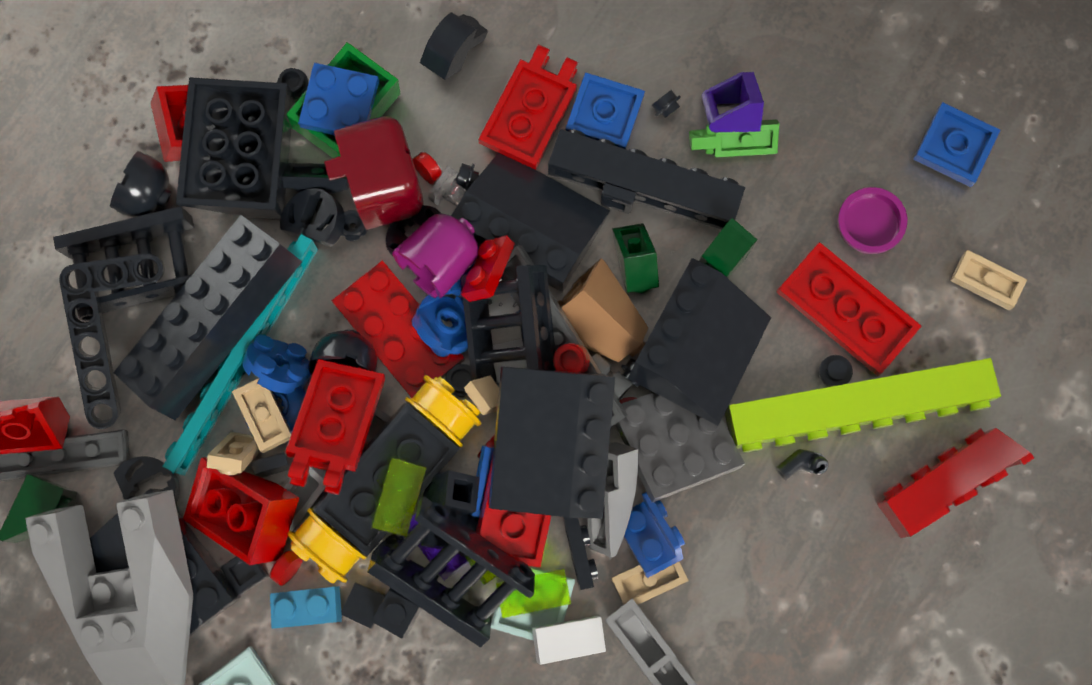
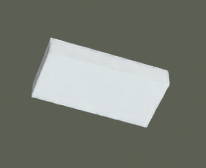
M600 616L532 628L536 661L540 665L606 652Z

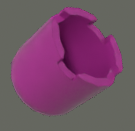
M435 214L392 252V255L402 270L408 266L417 276L413 282L431 297L436 298L439 296L441 299L478 257V246L473 236L475 230L462 217L456 219L447 214Z

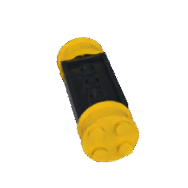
M427 375L423 377L426 383L412 399L408 397L404 399L406 403L397 410L362 450L356 472L345 470L339 495L326 492L314 505L313 509L309 508L307 510L310 516L297 531L290 530L287 533L292 540L291 550L306 562L309 558L315 561L319 567L317 571L330 583L334 584L337 579L343 583L348 581L346 574L360 558L367 559L373 549L432 482L433 477L439 474L457 451L462 448L461 440L474 425L480 426L482 424L477 418L481 412L468 400H458L453 396L452 393L455 389L442 377L439 376V378L435 377L434 379Z

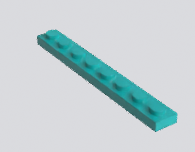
M301 234L298 240L293 241L287 248L302 263L235 345L230 354L217 368L219 372L214 381L208 383L200 395L201 403L198 408L185 419L182 427L184 431L178 441H174L167 449L164 468L185 476L233 395L232 391L236 390L246 373L242 360L248 346L254 342L256 336H267L317 253L318 248L310 238Z

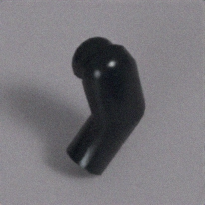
M798 449L775 468L778 474L784 480H787L798 470L818 475L824 474L828 470L829 463L821 453Z

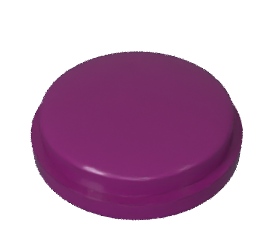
M868 187L855 191L846 198L838 213V228L844 241L853 249L866 254H879L895 247L903 238L908 224L906 209L900 199L893 193L877 187Z

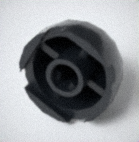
M137 151L124 169L123 173H125L121 184L117 183L110 202L111 208L133 218L151 214L158 206L164 209L172 195V191L167 189L169 177L165 167L152 156Z
M346 329L344 331L328 333L316 343L310 357L308 370L313 375L318 359L376 372L378 359L373 345L355 330Z

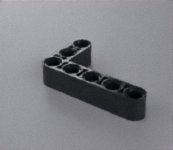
M138 254L66 266L59 276L85 417L94 428L106 429L111 427L118 419L121 411L99 292L146 285L159 281L163 277L165 266L163 261L156 255ZM145 259L153 260L158 266V272L153 278H145L139 272V265ZM108 265H118L123 272L122 279L116 284L108 282L104 277V271ZM76 269L83 271L87 277V283L81 289L72 287L69 282L70 273ZM80 303H86L93 309V317L89 322H82L75 315V309ZM85 337H93L99 342L100 350L97 354L89 355L83 351L82 341ZM93 370L102 372L106 377L105 386L101 388L93 387L88 381L89 373ZM98 404L108 405L113 411L112 418L101 420L96 417L94 413L95 406Z

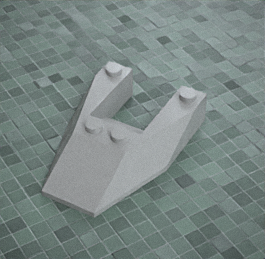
M173 490L143 494L116 503L129 568L96 573L83 505L53 509L25 518L32 554L83 655L102 685H185L193 590Z

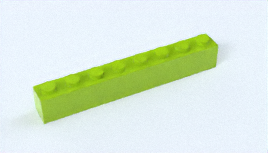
M987 358L732 404L728 406L725 417L728 431L736 447H742L743 453L763 449L762 443L774 441L775 446L779 447L796 443L795 437L807 435L808 441L828 437V431L840 429L841 435L861 431V425L872 424L873 429H879L894 425V419L905 418L906 423L925 420V414L937 412L938 417H945L959 413L958 408L969 406L970 411L990 408V402L1000 398L1001 393L992 359Z

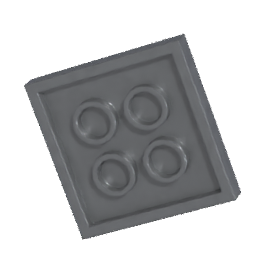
M655 392L621 404L628 416L615 425L624 445L638 449V474L652 503L741 469L745 465L723 419L717 426Z

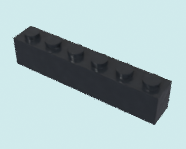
M560 129L548 163V175L601 192L605 183L636 193L634 200L636 203L721 230L731 218L736 219L745 187L739 185L734 179L726 177L715 178L709 176L702 169L680 167L673 160L667 158H660L658 160L647 156L645 152L638 149L626 150L617 147L610 140H594L574 129L568 131Z

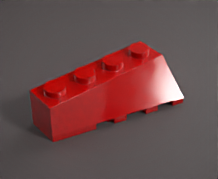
M59 396L0 401V454L63 449L70 415Z
M979 428L964 438L967 444L958 450L955 446H952L937 456L940 461L931 468L927 464L910 474L913 479L904 486L899 482L883 492L885 499L877 505L900 538L911 537L951 511L949 509L950 505L958 506L978 495V490L976 489L978 486L984 488L1009 475L1005 468L1020 464L1025 465L1035 457L1030 451L999 429L994 428L984 432L982 428Z

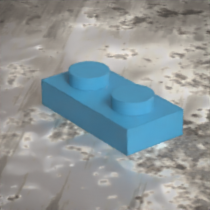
M340 586L270 593L271 628L342 622Z

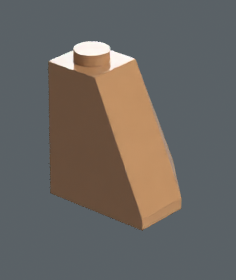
M601 258L573 283L572 288L563 297L562 301L558 300L557 302L587 349L620 362L626 356L630 355L633 357L642 350L645 345L643 340L649 327L606 262Z

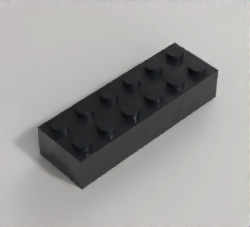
M240 215L113 373L148 407L176 421L302 261L279 242Z

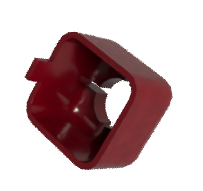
M382 116L335 129L334 134L341 156L324 161L329 180L347 177L357 212L365 229L370 230L419 214L424 204L423 194L400 122L390 116Z

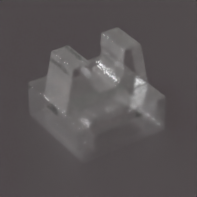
M447 166L430 190L428 199L439 205L444 198L457 206L466 192L465 189L455 182L459 173Z

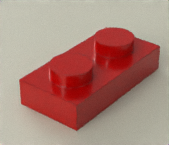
M507 235L486 240L479 247L478 257L466 276V283L461 292V295L469 302L494 296L515 245Z

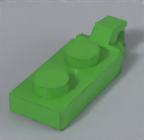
M777 119L762 120L761 132L715 133L709 129V125H706V130L689 131V145L691 150L705 149L706 154H714V157L778 153L780 123Z

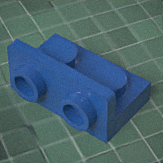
M647 492L642 494L643 502L632 507L624 539L645 576L649 578L683 560L681 546L685 545V542L677 527L673 526L670 528L665 518L668 517V514L662 502L658 500L652 503Z

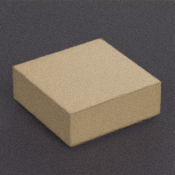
M491 376L470 381L464 387L466 393L482 415L497 411L499 387Z

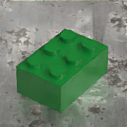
M348 42L328 64V66L378 76L379 84L370 120L382 117L401 94L399 81L395 76ZM305 91L286 114L291 127L332 158L341 156L335 135L300 128L298 122L306 95Z

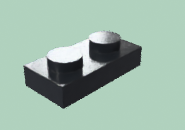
M288 163L282 176L283 188H290L299 192L311 188L325 189L331 193L349 189L347 177L329 180L325 164Z

